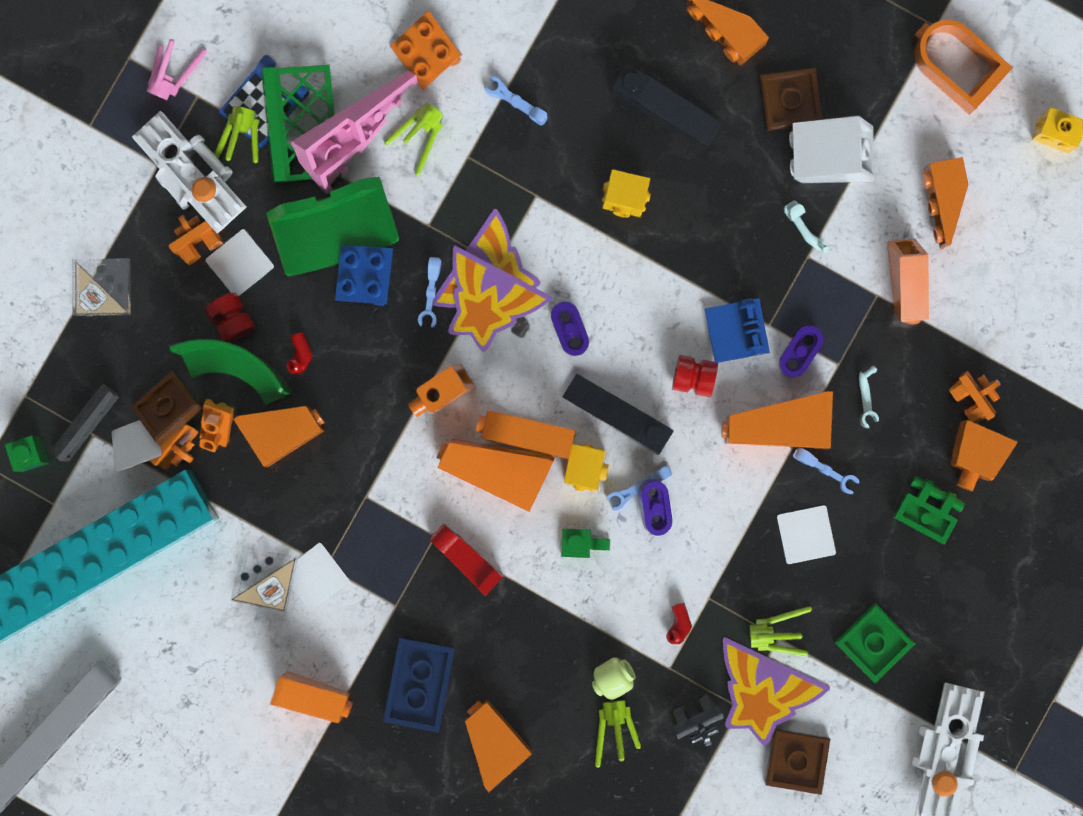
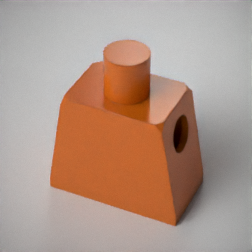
M462 364L451 365L417 388L416 392L419 396L409 402L408 405L416 417H419L426 411H429L431 414L436 413L474 390L476 386ZM436 389L439 392V399L435 397Z
M969 420L961 421L951 458V465L963 470L957 486L973 491L978 478L986 481L993 480L1016 446L1017 441Z

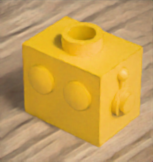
M1050 107L1036 121V130L1032 138L1036 142L1065 153H1070L1078 148L1083 139V119Z
M612 170L609 181L604 183L602 191H604L605 195L602 198L604 202L602 209L614 211L613 214L619 217L628 218L630 215L641 217L642 212L646 210L645 204L647 201L649 202L651 195L648 191L650 178Z
M588 443L582 446L572 444L564 483L573 486L575 490L581 492L583 490H590V492L599 491L601 480L606 481L609 464L605 463L606 451H603L602 448L596 449L592 444Z

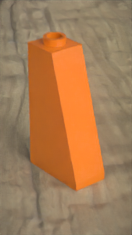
M827 391L727 416V421H722L721 438H726V444L830 449L833 392Z
M452 439L448 445L443 443L436 458L441 460L437 468L530 512L556 457L548 454Z

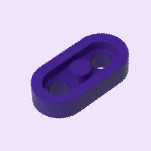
M570 302L556 304L551 312V321L563 351L574 357L584 354L589 346V338L578 309ZM562 312H568L570 319L566 322L561 321L559 315ZM572 338H578L580 345L577 348H573L569 341Z
M804 326L795 333L779 358L778 365L783 375L795 378L801 376L807 370L823 344V335L818 328ZM806 335L812 338L810 346L803 343V337ZM789 359L796 360L797 367L795 369L788 367Z
M648 479L641 484L638 491L642 523L648 532L661 536L670 530L673 523L669 492L667 487L659 480ZM655 488V494L648 497L649 490ZM659 515V521L652 523L653 517Z

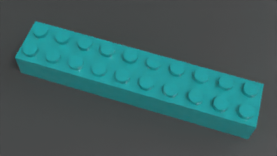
M182 471L1 574L0 644L218 520L216 512L193 471Z

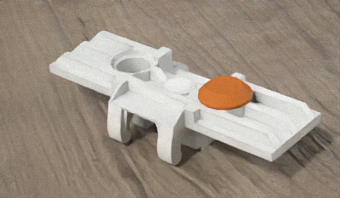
M160 111L132 136L159 168L155 176L157 181L170 192L183 210L189 207L187 202H190L216 233H219L246 208V205L225 183L233 171L228 166L225 167L204 144L205 140L201 135H197L188 141L165 114ZM169 145H176L178 148L176 156L167 159L164 153L165 149ZM195 152L213 170L207 177L199 171L191 160V156Z
M944 683L934 729L920 726L919 734L923 736L924 740L920 757L914 756L912 765L925 771L915 816H957L963 785L973 786L974 779H972L978 747L980 741H983L984 735L976 733L984 696L983 691ZM960 719L963 723L962 729L958 728L955 732L950 733L948 729L950 721ZM967 738L968 743L961 774L957 775L954 773L962 739Z

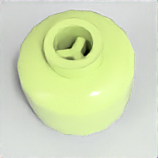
M611 658L595 668L592 686L599 696L604 695L609 700H614L633 688V680L636 676L631 665L625 659L621 661L618 658Z

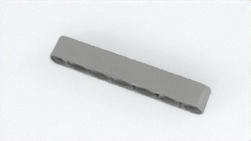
M100 660L88 671L0 767V813L122 681V678L103 660Z

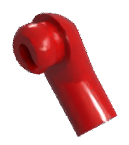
M304 332L291 336L296 351L292 359L288 360L286 367L293 374H300L305 371L312 358V352Z
M684 602L671 606L675 622L667 632L666 639L672 645L681 644L692 628Z

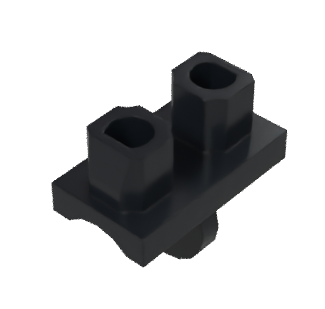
M709 695L695 701L701 713L697 716L690 718L685 706L671 711L675 725L673 729L678 739L699 730V732L690 735L692 743L703 739L706 747L711 745L709 736L718 733L716 725L706 729L704 727L724 719L720 706H716Z

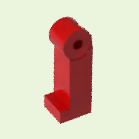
M443 523L429 538L484 596L503 577L496 568L446 524Z

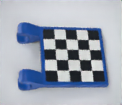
M269 55L262 57L254 71L219 111L227 119L229 114H232L233 106L255 111L254 119L259 120L257 129L258 146L261 149L268 142L261 71L262 68H275L277 64ZM301 85L293 96L302 103L309 96L310 92ZM282 93V101L284 102L287 97ZM291 99L283 107L284 115L287 117L298 106ZM249 128L248 133L244 134L251 139V129Z

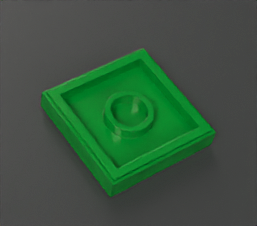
M873 603L834 641L873 683H876L915 645L876 603Z

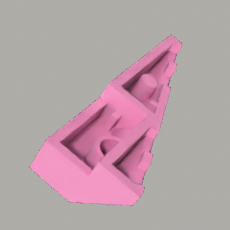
M410 71L405 72L291 141L299 163L325 194H329L333 190L330 185L339 174L344 175L348 171L346 165L356 153L361 154L387 121L385 116L391 108L402 103L403 100L400 97L410 85L417 84L418 80L414 73Z

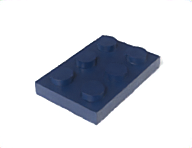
M399 638L383 722L439 733L455 647Z

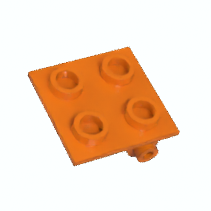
M429 10L390 45L406 69L416 75L417 84L422 90L428 87L451 65L454 67L461 62L460 57L462 53Z

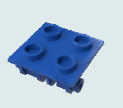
M341 245L335 300L373 303V305L379 306L387 304L393 248Z
M759 298L745 299L742 302L704 309L714 362L721 363L770 353Z

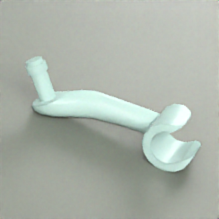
M795 200L787 204L784 212L795 223L805 241L815 249L827 252L829 248L825 245V242L814 236L800 218L805 213L804 207Z
M875 366L859 374L864 413L860 416V424L864 428H869L865 421L867 415H871L874 421H879L878 415L872 411L870 388L867 377L877 372Z

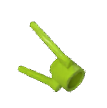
M425 103L421 109L418 108L413 116L384 141V144L389 145L414 122L415 126L403 139L404 143H408L420 128L425 132H429L431 129L432 132L415 171V175L419 176L436 136L443 127L440 121L444 116L436 107Z
M233 106L232 114H229L227 125L214 153L218 159L231 129L233 131L225 157L227 161L231 160L238 133H248L250 128L253 162H258L257 129L259 120L254 119L255 111Z
M808 606L767 619H757L756 625H750L751 648L758 647V651L769 650L807 656L808 652L806 650L771 645L774 644V640L801 639V633H773V627H767V625L811 612L812 607Z
M625 700L604 702L603 710H599L600 722L595 766L597 768L601 765L606 720L608 725H614L620 761L624 760L620 724H625V720L635 747L637 749L641 748L631 718L630 706L626 707Z

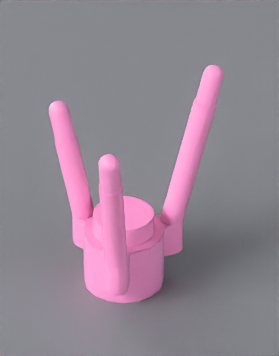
M173 39L169 40L162 62L163 45H158L147 92L165 100H168L169 95L176 97L180 86L207 53L206 49L201 50L173 85L171 84L173 78L165 75V71L175 41Z

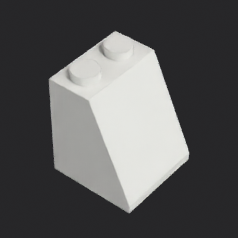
M854 116L793 123V131L790 132L789 141L791 148L794 150V159L790 161V170L795 180L801 183L875 181L873 126L863 118Z

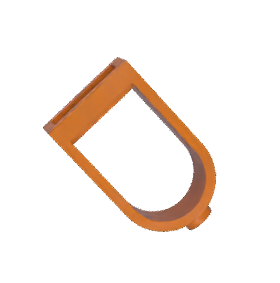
M941 20L931 26L925 23L915 34L919 39L914 52L917 67L969 115L978 108L1013 69L1009 63L968 27L958 21ZM944 32L955 36L991 68L969 94L963 91L928 58L926 42L932 34Z
M487 411L486 416L480 415L476 432H481V439L564 459H569L576 431L493 411Z

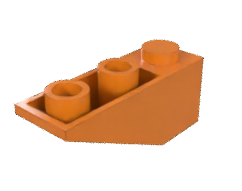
M687 0L686 4L688 5L687 11L696 21L699 19L706 26V33L713 41L716 42L718 40L723 45V51L730 61H737L741 66L766 45L769 37L750 16L709 0Z
M963 157L930 163L924 168L925 172H922V183L925 189L928 188L930 199L927 201L930 216H934L936 227H933V236L935 242L939 243L940 249H945L952 243L969 185Z

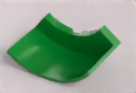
M380 177L359 179L344 187L330 191L331 196L316 200V197L284 203L266 212L283 269L287 276L303 274L339 264L341 245L385 248L399 241L398 232Z
M193 340L169 347L171 352L182 355L192 378L210 373L236 376L251 385L261 396L266 406L292 395L288 384L274 367L257 355L236 345L216 340Z

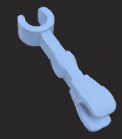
M492 76L490 78L491 81L499 86L494 91L485 86L484 89L487 95L506 100L514 108H518L529 115L537 124L544 125L548 119L545 111L538 107H533L522 100L520 96L510 92L498 77Z
M437 257L429 258V286H427L426 311L420 313L418 317V323L422 326L423 317L431 315L433 318L431 328L435 327L437 323V317L432 312L433 298H435L436 294L435 283L441 268V260Z
M797 448L793 454V457L798 461L811 467H816L821 473L839 481L840 489L844 493L853 494V491L848 490L845 486L848 479L859 484L857 477L853 475L841 476L828 465L818 462L817 458L803 448Z
M664 466L646 479L635 483L632 487L610 493L606 500L613 496H618L621 499V503L619 506L612 508V510H620L631 497L638 494L639 488L644 481L657 479L661 482L670 477L672 472L668 466Z

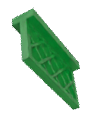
M330 65L262 68L261 75L273 183L313 180L306 170L303 174L290 175L289 163L296 153L294 148L287 143L286 135L293 127L302 135L306 133L296 125L305 112L318 122L316 126L323 123L327 117L331 118L335 115ZM313 72H324L325 84L319 91L305 81ZM298 73H307L304 78L298 75ZM292 74L300 82L289 93L281 86L280 75ZM302 84L315 94L307 106H304L293 96ZM325 88H326V98L321 94L322 91H323ZM282 92L287 96L284 102L282 101ZM317 97L324 101L328 107V112L322 119L308 109ZM290 99L303 109L294 121L284 115L283 107ZM285 121L290 124L287 130H285ZM288 149L293 152L290 158H288Z

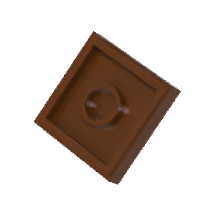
M816 68L760 75L767 131L793 128V123L823 120Z
M173 370L131 406V409L153 440L159 445H162L203 408L179 375Z
M775 728L772 735L765 785L822 795L831 738Z

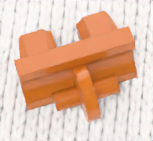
M182 215L178 218L182 225L174 230L176 236L180 238L168 246L174 254L180 256L187 264L191 265L201 258L194 245L203 240L211 251L223 244L220 234L216 233L206 221L200 224L201 220L198 216L188 221Z
M969 371L961 374L960 380L949 391L957 402L969 394L971 395L975 404L964 410L968 419L976 423L984 418L990 420L995 417L996 410L985 395L988 394L993 402L1000 398L995 391L1001 384L998 379L990 383L986 376L982 375L977 379L983 387L980 389Z
M206 400L203 407L200 430L201 439L199 446L201 448L216 452L219 445L227 446L234 417V408L224 402L215 404L212 400Z
M185 423L161 445V455L149 461L166 471L172 465L177 467L183 459L191 463L194 457L188 452L195 445L191 441L199 431Z

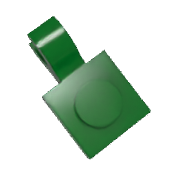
M562 529L561 557L590 558V550L610 551V539L591 538V530Z

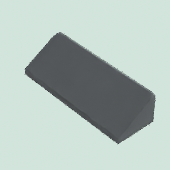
M102 384L53 446L52 451L59 461L71 460L119 398V394L106 384Z

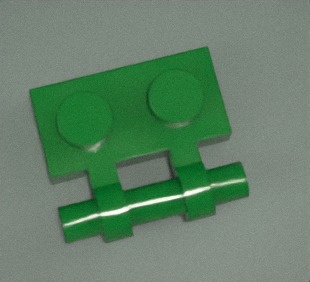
M915 475L910 486L919 490L917 497L905 493L893 518L945 545L958 519L948 515L951 508L961 512L965 502L958 499L957 494L951 491L945 492L934 486L935 483L927 478L923 480ZM929 496L941 502L939 509L926 503Z

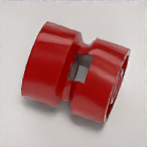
M236 292L218 298L204 309L211 323L218 325L216 332L221 341L226 343L238 340L255 328L248 313L242 312L244 306Z
M679 354L672 390L688 393L693 389L695 395L711 398L717 377L718 362L703 359L698 364L694 358Z

